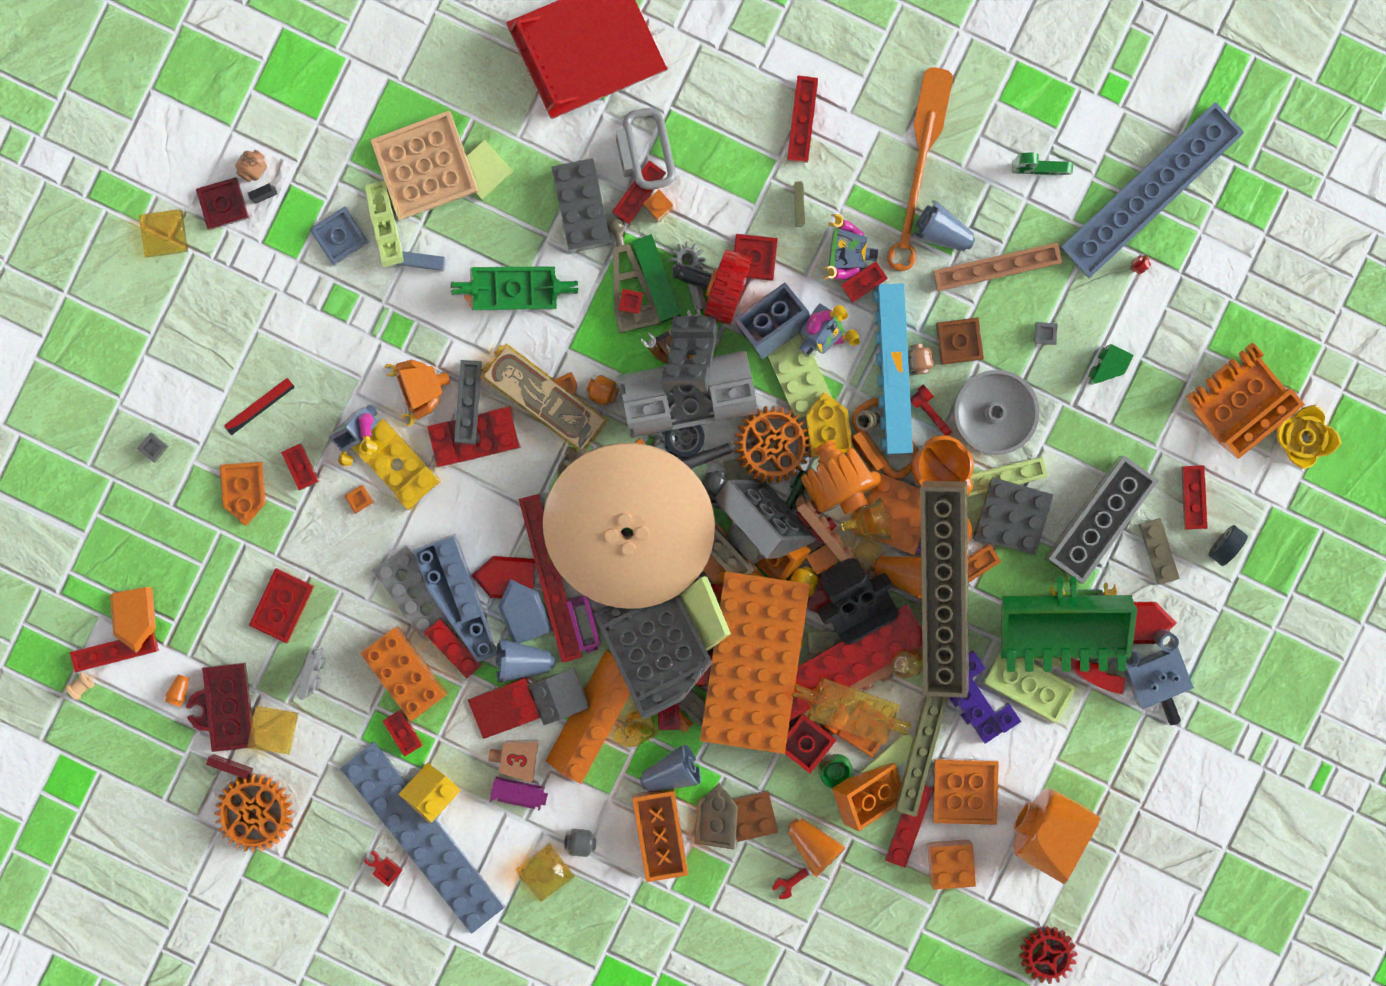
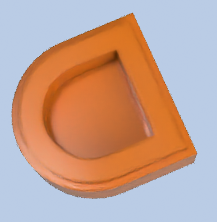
M572 372L553 380L554 383L570 395H573L577 390V382Z

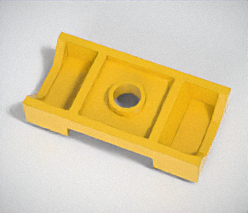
M382 419L371 430L372 437L370 441L377 444L376 452L371 451V455L362 452L360 449L361 443L352 447V449L376 472L395 493L394 495L408 510H411L418 501L442 481L387 420ZM397 458L403 462V467L399 471L392 468V462Z

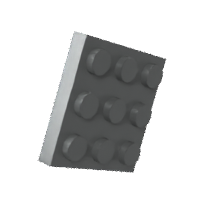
M991 477L974 538L1036 555L1054 494Z

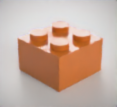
M970 840L927 842L930 885L933 890L976 887L973 844Z

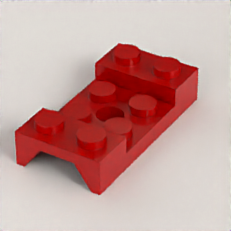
M510 406L478 414L477 432H479L481 438L476 443V446L454 444L456 420L427 426L438 468L521 448Z

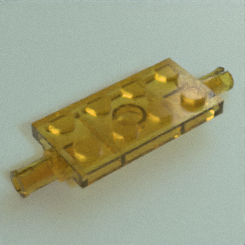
M823 677L816 688L809 689L795 684L794 689L797 691H792L791 693L792 697L802 699L810 704V710L807 715L808 719L884 745L891 730L908 735L909 731L905 728H911L910 722L896 718L900 707L898 703Z

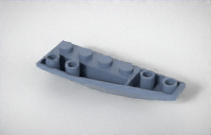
M456 534L414 549V555L429 593L476 661L480 662L498 655Z

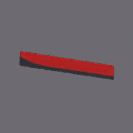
M286 378L225 424L224 427L230 435H233L294 389V385Z

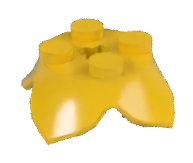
M1317 405L1303 407L1277 428L1278 443L1286 451L1289 460L1301 469L1312 467L1318 457L1332 454L1342 444L1338 433L1325 424L1326 416ZM1305 432V436H1308V440H1305L1303 442L1301 435Z

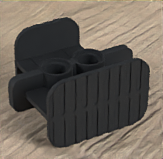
M848 558L823 572L820 577V581L832 602L819 608L817 613L824 624H829L830 622L833 624L844 644L856 643L858 640L897 619L899 611L887 591L892 588L893 584L886 573H882L869 580L856 558Z

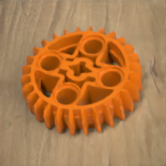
M773 405L770 411L767 406H764L762 413L757 408L758 414L756 416L754 414L748 415L750 420L742 419L745 426H737L741 433L734 434L735 437L739 438L738 441L733 442V445L739 446L738 449L734 450V453H740L736 461L743 460L744 463L740 468L748 467L746 474L748 475L753 472L754 480L761 476L760 482L762 483L765 482L766 478H768L769 484L773 483L774 478L777 483H781V477L783 476L784 480L788 481V474L795 477L797 475L795 469L798 471L803 470L799 465L800 463L807 464L803 457L810 456V453L805 451V449L811 447L810 444H806L810 437L804 436L808 429L801 428L804 421L796 422L799 415L790 417L792 410L783 413L784 407H780L776 411V406ZM767 418L780 419L786 423L775 430ZM757 422L764 425L763 433L756 431L755 424ZM786 427H790L793 430L792 438L785 435L784 430ZM750 432L757 444L747 451L746 439ZM768 433L771 434L770 436H767L762 440L761 437L767 435ZM798 439V451L795 457L787 446ZM777 440L774 448L767 449L770 442ZM781 450L783 451L782 453L776 455V457L773 455L775 453L780 452ZM753 451L760 455L758 463L751 460V453ZM782 456L788 458V467L781 465L780 459ZM770 460L778 471H766L758 466Z
M254 773L251 779L248 777L242 780L241 777H237L235 779L236 784L231 781L228 783L229 788L225 787L222 789L225 795L220 794L218 796V799L222 802L215 804V807L220 808V810L216 811L214 815L220 816L215 823L222 824L218 831L224 830L226 832L222 837L223 839L228 836L231 838L228 842L229 845L235 841L237 842L236 849L244 845V852L249 847H251L252 853L257 850V847L262 852L265 850V845L270 849L273 847V842L275 844L280 842L279 837L284 838L286 836L284 831H289L291 828L286 823H292L294 820L288 817V815H292L294 810H288V807L293 805V802L286 801L291 794H283L286 787L279 789L280 781L272 784L273 777L268 778L266 781L265 774H262L258 779L257 773ZM250 786L261 787L254 797L243 788ZM264 791L270 792L272 796L271 801L264 799ZM234 795L241 797V804L234 802ZM277 800L281 810L280 817L270 810ZM228 808L238 815L232 825L228 817ZM253 809L257 810L256 816L252 815ZM267 821L275 824L274 831L267 828ZM238 824L245 827V834L238 832ZM254 829L265 836L260 839L247 838Z

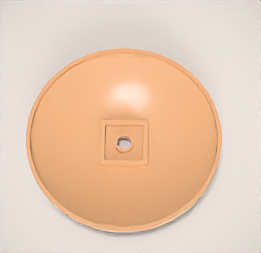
M616 443L598 447L583 454L569 464L560 474L546 501L543 515V534L547 551L554 566L575 590L604 605L626 609L644 608L658 605L674 598L697 579L703 571L712 551L715 535V518L705 487L684 462L674 455L653 446L639 443ZM625 527L631 528L633 535L625 537L621 530Z

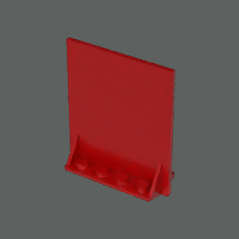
M558 0L506 23L527 72L537 89L536 94L539 93L550 119L564 115L667 71L665 62L635 0Z

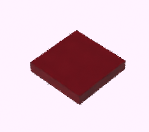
M237 177L196 189L208 230L250 219Z

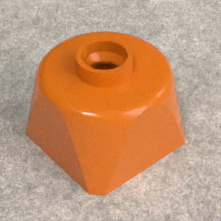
M1051 788L1045 789L1033 802H1027L1018 814L1014 824V830L1017 831L1013 843L1014 854L1048 876L1065 884L1098 827L1100 817L1088 807Z

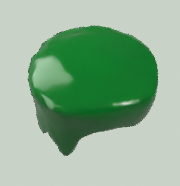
M833 754L825 757L820 762L818 773L822 782L832 789L847 778L852 777V765L846 756Z

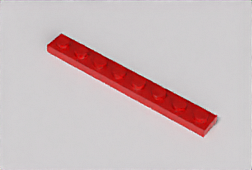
M540 494L518 499L561 662L582 658L583 655L579 649L567 606L568 599L562 576L553 562L548 563L543 534L544 509Z

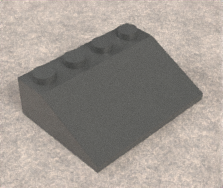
M728 480L715 497L720 509L732 518L733 524L746 534V539L759 549V554L764 558H780L815 542L817 539L766 481L762 483L760 480Z

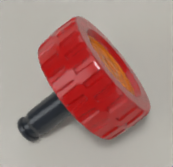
M725 250L719 267L714 268L713 273L689 265H682L678 262L672 277L673 279L677 278L682 282L707 289L706 296L709 298L704 316L714 317L717 322L730 325L735 315L752 258L738 252Z

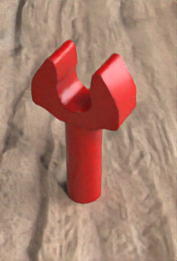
M803 868L788 880H783L779 877L775 880L772 889L776 890L780 886H784L786 889L779 895V899H788L792 896V887L810 874L806 868Z

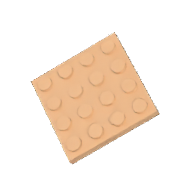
M450 111L371 139L395 212L400 221L479 192Z

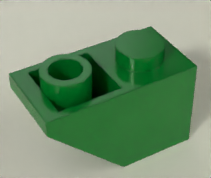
M1113 344L1107 345L1106 348L1102 347L1097 356L1100 359L1097 366H1093L1088 374L1090 378L1088 383L1094 385L1124 375L1134 355Z

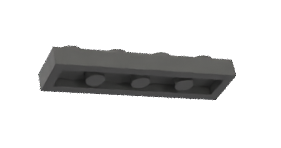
M461 360L454 444L476 446L482 361Z

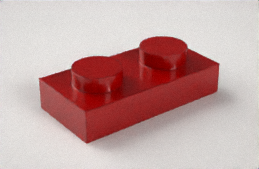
M874 262L843 283L841 288L850 301L854 303L888 278L878 263Z
M302 443L281 452L299 491L320 482Z
M402 709L382 721L404 757L424 745Z

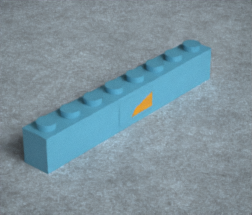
M904 283L879 284L876 290H873V303H877V311H874V323L878 324V332H875V344L879 345V353L876 354V365L880 366V374L877 375V385L881 387V396H878V406L882 408L883 416L879 418L880 430H883L884 438L880 440V446L885 456L909 455L913 453Z

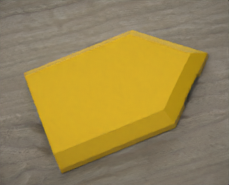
M823 392L806 414L811 458L819 457L818 454L815 455L814 449L830 440L837 443L835 447L837 450L840 449L842 453H847L848 449L853 448L848 409Z

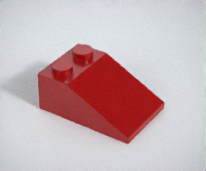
M527 677L517 679L468 699L483 739L540 718L529 689L530 683Z

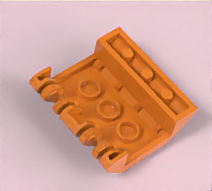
M1253 342L1244 348L1245 351L1242 350L1238 353L1242 365L1239 366L1237 361L1231 359L1228 361V364L1223 365L1212 374V378L1209 377L1205 380L1209 392L1206 393L1204 388L1198 386L1195 388L1196 392L1192 391L1186 396L1187 402L1197 418L1215 440L1237 459L1241 458L1305 405L1292 388L1286 389L1260 358L1264 354Z

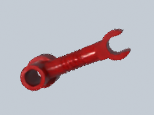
M924 384L917 389L918 392L910 398V402L916 409L920 406L944 435L949 436L953 431L928 403L934 397Z

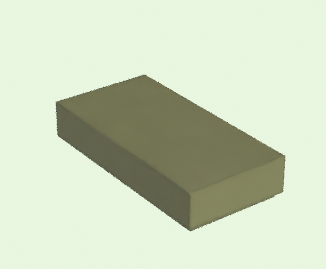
M797 181L794 183L795 227H803L805 224L804 186L802 181Z

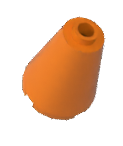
M879 556L878 560L874 559L872 571L875 572V577L886 573L893 586L916 598L922 599L921 557Z
M796 818L788 826L790 829L788 835L815 877H818L846 848L843 844L803 818L800 821Z

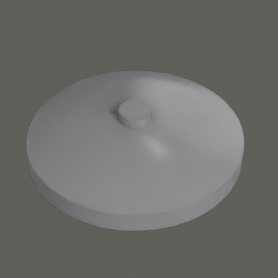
M989 370L975 375L962 386L955 399L953 416L959 435L970 447L981 453L1001 455L1016 451L1030 440L1037 428L1040 410L1034 390L1022 377L1005 370Z

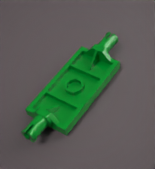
M555 266L471 267L470 282L451 281L450 288H459L451 290L452 296L470 295L472 311L557 309L556 300L560 294H578V288H570L578 286V281H560L556 278Z

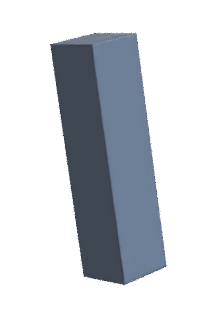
M402 251L404 262L394 264L444 271L446 258L444 256Z

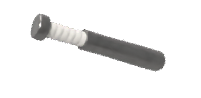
M748 434L746 446L756 445L754 437ZM726 443L680 460L690 469L731 454L739 446L733 445V443Z

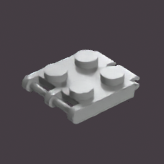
M315 647L308 653L297 694L300 700L312 695L315 689L318 690L321 681V678L318 677L319 671L324 668L326 657L323 656V648Z

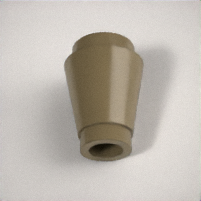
M868 410L860 411L856 416V425L862 431H870L879 423L880 415L877 412Z

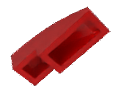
M1071 658L1070 671L1079 678L1107 691L1123 695L1126 678L1108 674L1106 671H1099L1098 663L1090 661L1089 671L1082 672L1080 671V660Z

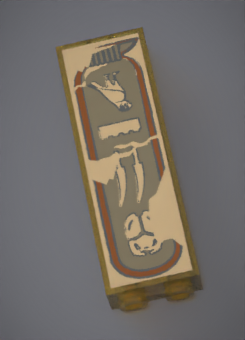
M507 343L504 346L500 345L493 354L496 356L491 363L488 361L481 369L483 373L481 378L578 451L580 449H588L609 420Z

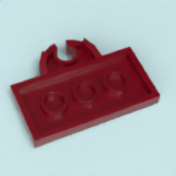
M246 662L203 667L204 689L192 694L186 704V708L189 709L199 705L203 712L201 716L194 714L187 716L188 721L193 725V728L200 731H209L212 752L255 747Z

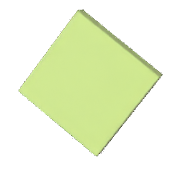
M486 140L481 142L466 156L479 191L476 194L482 200L513 173V170Z

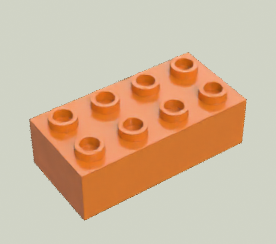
M398 626L360 653L410 721H413L448 694Z
M675 789L633 794V807L646 882L688 876Z

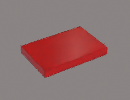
M275 568L248 626L284 643H288L315 586Z

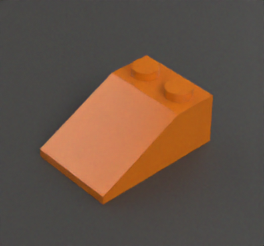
M895 763L847 778L832 788L844 825L860 831L895 807L901 786V780Z

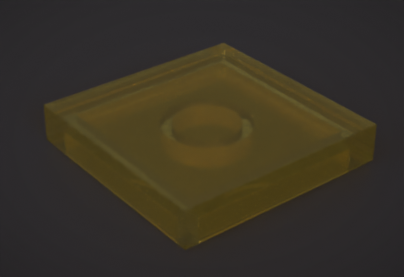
M181 209L139 215L144 256L146 258L188 252L183 211Z
M256 705L247 748L290 755L298 712Z

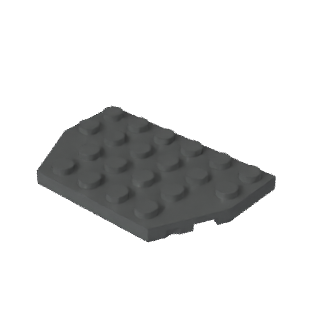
M679 595L650 607L626 609L606 606L593 613L643 720L682 701L712 664Z

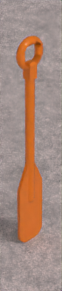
M928 68L924 73L914 120V132L919 153L900 242L893 244L887 253L889 265L897 271L909 270L916 261V252L909 244L926 156L942 133L953 83L952 73L942 68ZM896 247L903 250L908 248L911 251L908 259L910 264L904 267L903 264L899 263L895 265L892 262L895 255L893 250Z

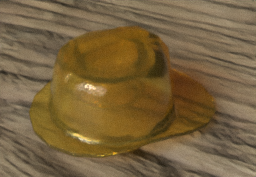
M633 711L628 715L625 723L614 731L613 738L619 745L635 747L656 736L658 728L655 725L653 716L643 720L639 711Z

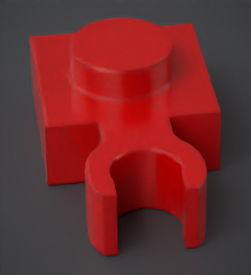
M371 851L370 854L375 857V861L372 862L366 858L364 862L368 866L376 868L372 874L389 887L403 869L388 856L381 860L376 851Z

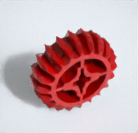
M1045 925L1043 932L1040 927H1037V934L1029 931L1031 938L1024 937L1023 939L1027 945H1020L1021 950L1025 952L1019 953V957L1024 959L1021 961V965L1026 967L1025 972L1027 974L1031 973L1033 980L1038 978L1040 983H1043L1046 979L1047 983L1051 984L1052 978L1058 983L1060 982L1059 976L1061 975L1066 979L1067 974L1065 972H1073L1070 964L1076 965V961L1073 959V957L1077 956V952L1073 951L1076 945L1070 943L1072 938L1069 935L1065 936L1066 932L1064 930L1058 932V928L1055 926L1051 929V932L1048 925ZM1046 940H1057L1062 945L1049 946ZM1040 943V949L1032 956L1034 948ZM1050 951V957L1046 958V952ZM1063 956L1061 963L1057 966V959ZM1045 963L1049 966L1050 970L1039 969L1034 964Z

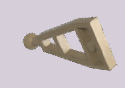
M615 217L609 221L608 229L614 234L617 246L613 247L614 312L619 333L661 324L647 282L630 245H625L622 232L625 224L622 219ZM627 253L634 271L620 274L619 254ZM638 278L649 304L641 306L640 315L618 310L621 299V281Z

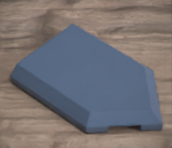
M510 579L498 607L512 642L522 643L553 631L539 592Z

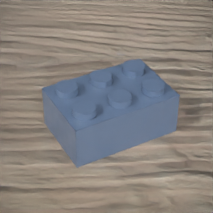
M784 282L733 320L745 339L760 358L763 359L800 333L801 328L810 317V313L786 282Z

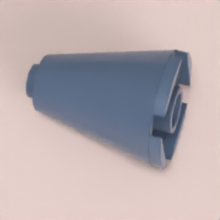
M932 200L933 205H927L917 221L916 226L919 227L918 233L914 232V238L959 251L971 249L975 242V238H973L974 233L939 202Z
M499 639L497 645L498 655H496V665L500 669V671H496L498 682L549 673L550 668H554V656H551L550 651Z
M682 745L643 771L640 783L643 789H647L649 792L696 786L701 783V772L699 767H695L694 761L696 758L688 745Z

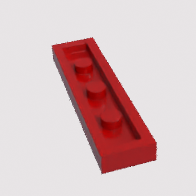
M797 75L787 161L808 163L818 86L817 77Z
M153 632L143 642L142 647L137 653L120 640H115L72 651L70 656L74 672L76 673L158 652L159 648L155 633Z
M924 786L916 817L901 813L885 861L906 868L932 796L933 787Z

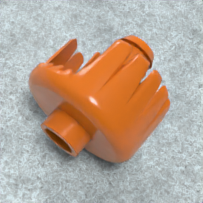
M830 440L814 449L815 455L818 454L820 458L817 460L819 463L817 471L810 469L808 476L804 474L801 480L817 511L823 513L841 506L844 514L847 515L868 504L864 493L879 485L881 477L876 471H868L855 449H848V457H846L840 449H836L835 445L837 443Z

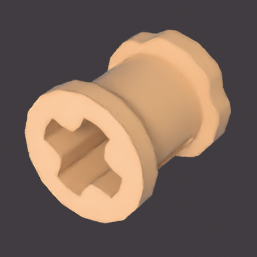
M81 672L72 684L65 686V689L71 697L79 700L81 695L87 689L93 688L95 684L86 673Z

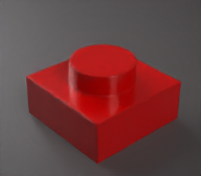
M622 289L618 310L640 315L644 293Z

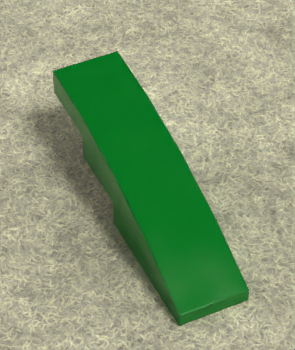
M652 234L633 240L635 252L661 323L672 320L673 316H681Z

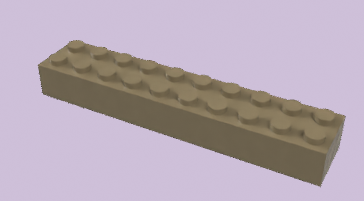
M923 481L920 487L923 696L967 698L969 690L967 481Z

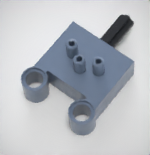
M1161 629L1156 632L1154 642L1163 650L1140 659L1138 653L1132 649V655L1126 661V671L1124 673L1136 704L1140 708L1145 709L1161 702L1168 723L1172 726L1181 722L1172 697L1194 687L1178 648L1179 639L1169 630ZM1170 636L1169 643L1163 645L1164 638Z

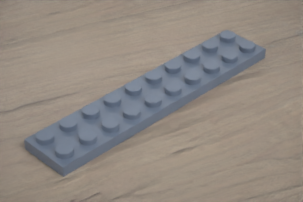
M1216 102L1213 103L1067 240L1060 249L1089 279L1240 138L1244 132Z
M375 741L340 768L471 934L505 908L499 897L438 820L435 819L432 823H428L398 795L408 783Z

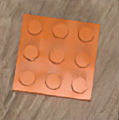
M879 473L881 481L879 485L871 490L867 500L868 504L863 509L855 532L915 555L921 540L920 489Z
M934 759L932 822L997 825L999 761Z

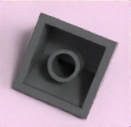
M575 667L540 679L529 685L543 725L561 720L590 707Z

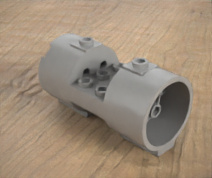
M746 351L713 357L707 393H703L694 385H675L669 393H664L662 385L664 366L619 375L631 438L758 414L753 379Z

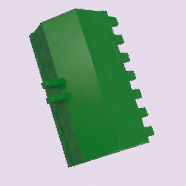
M1071 576L1069 580L1071 595H1063L1062 577H1057V596H1002L1001 659H1006L1007 672L1015 671V659H1025V671L1033 672L1034 658H1043L1044 672L1052 671V658H1061L1063 672L1071 670V658H1080V671L1082 672L1089 671V658H1098L1099 671L1108 670V658H1117V670L1126 671V658H1131L1137 616V606L1134 604L1132 595L1077 596L1076 576Z

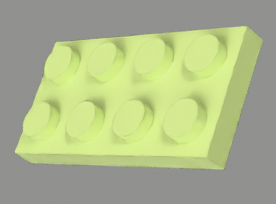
M798 333L767 356L794 416L799 415L798 419L806 416L823 392L832 397L813 353L806 357L799 351L800 346L805 341L801 333Z

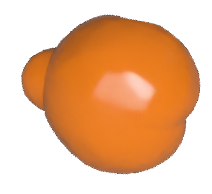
M947 435L931 437L924 443L922 449L914 455L911 465L912 474L920 487L923 481H967V496L972 491L973 457L958 439Z

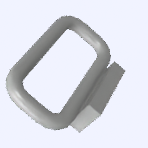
M653 108L629 112L624 117L623 129L616 130V143L624 177L634 175L636 184L645 190L669 186L676 177V170L662 114ZM653 117L656 120L667 169L666 178L655 181L643 179L631 122L634 119Z

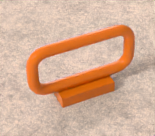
M871 398L853 411L852 424L857 433L852 436V444L871 472H877L882 468L891 478H904L912 472V462L899 471L893 470L868 432L860 430L856 425V416L860 411L878 406V398ZM913 441L912 455L914 457L919 449Z

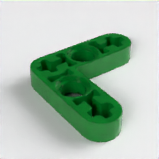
M1026 152L1020 153L1012 161V173L1072 175L1073 163L1065 161H1039L1038 153Z

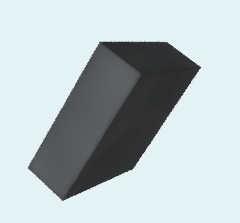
M268 183L247 194L249 199L257 204L277 195V191L273 185Z

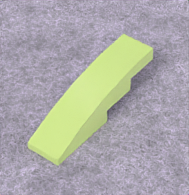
M385 180L365 185L370 217L374 226L381 263L383 267L402 263L404 259Z

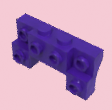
M971 650L969 652V690L967 698H948L955 708L957 706L960 707L963 712L960 716L966 725L971 724L982 742L986 744L1022 721L1009 703H1006L996 711L992 709L972 679L986 668L975 651Z

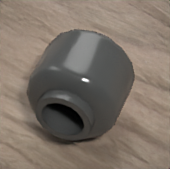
M715 470L714 473H706L702 480L711 503H717L715 497L728 481L725 478L726 474Z
M574 828L565 835L564 849L571 856L588 857L591 851H595L597 841L596 838H593L590 830Z

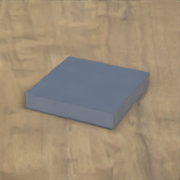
M345 206L310 229L333 265L338 264L369 243Z

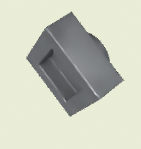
M1035 322L1034 344L1056 345L1058 323Z
M150 433L137 449L155 463L169 446L154 433Z

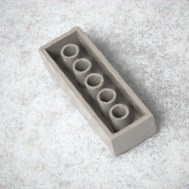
M1118 456L1044 558L1069 577L1076 576L1077 583L1084 584L1159 480L1126 456Z

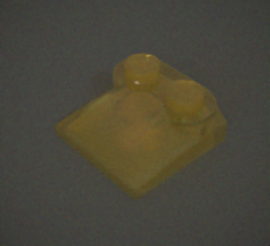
M550 843L515 869L521 881L527 884L540 902L575 877Z

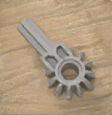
M686 242L685 249H683L681 244H678L677 247L680 252L676 250L671 251L677 258L672 257L669 261L672 263L680 262L684 265L681 259L684 255L688 254L694 259L693 263L689 266L703 270L704 267L698 262H705L706 259L698 257L704 251L701 249L695 252L698 246L696 243L690 249L689 242ZM676 264L671 267L673 271L675 269ZM688 283L695 311H697L696 307L700 311L705 310L707 304L702 288Z

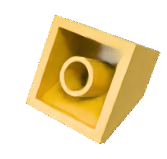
M426 763L398 795L428 823H432L461 790L444 774L429 763Z

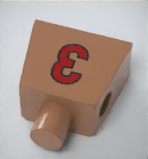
M539 740L504 741L502 750L490 749L488 761L500 763L499 773L532 783Z

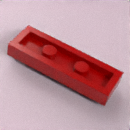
M650 160L641 171L642 177L646 181L660 180L666 175L664 170ZM634 180L612 213L630 225L644 206L643 203L652 195L655 189L645 190L640 188Z
M1205 465L1181 466L1184 530L1208 529Z
M441 618L424 631V634L466 679L483 665L481 661H476L467 646Z

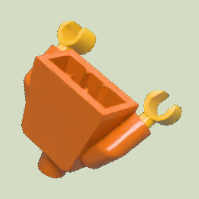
M407 360L397 363L396 366L386 364L384 368L392 367L393 369L392 373L386 374V376H396L408 411L412 412L402 416L401 419L407 416L411 419V422L405 426H411L416 420L430 414L439 403V397L443 394L441 386L450 384L447 372L436 375L434 367L427 366L423 362Z

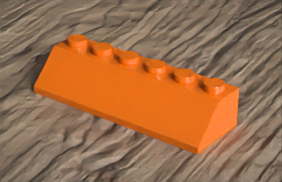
M608 650L604 652L584 689L590 707L569 716L545 760L561 774L579 784L583 782L631 694L612 653Z

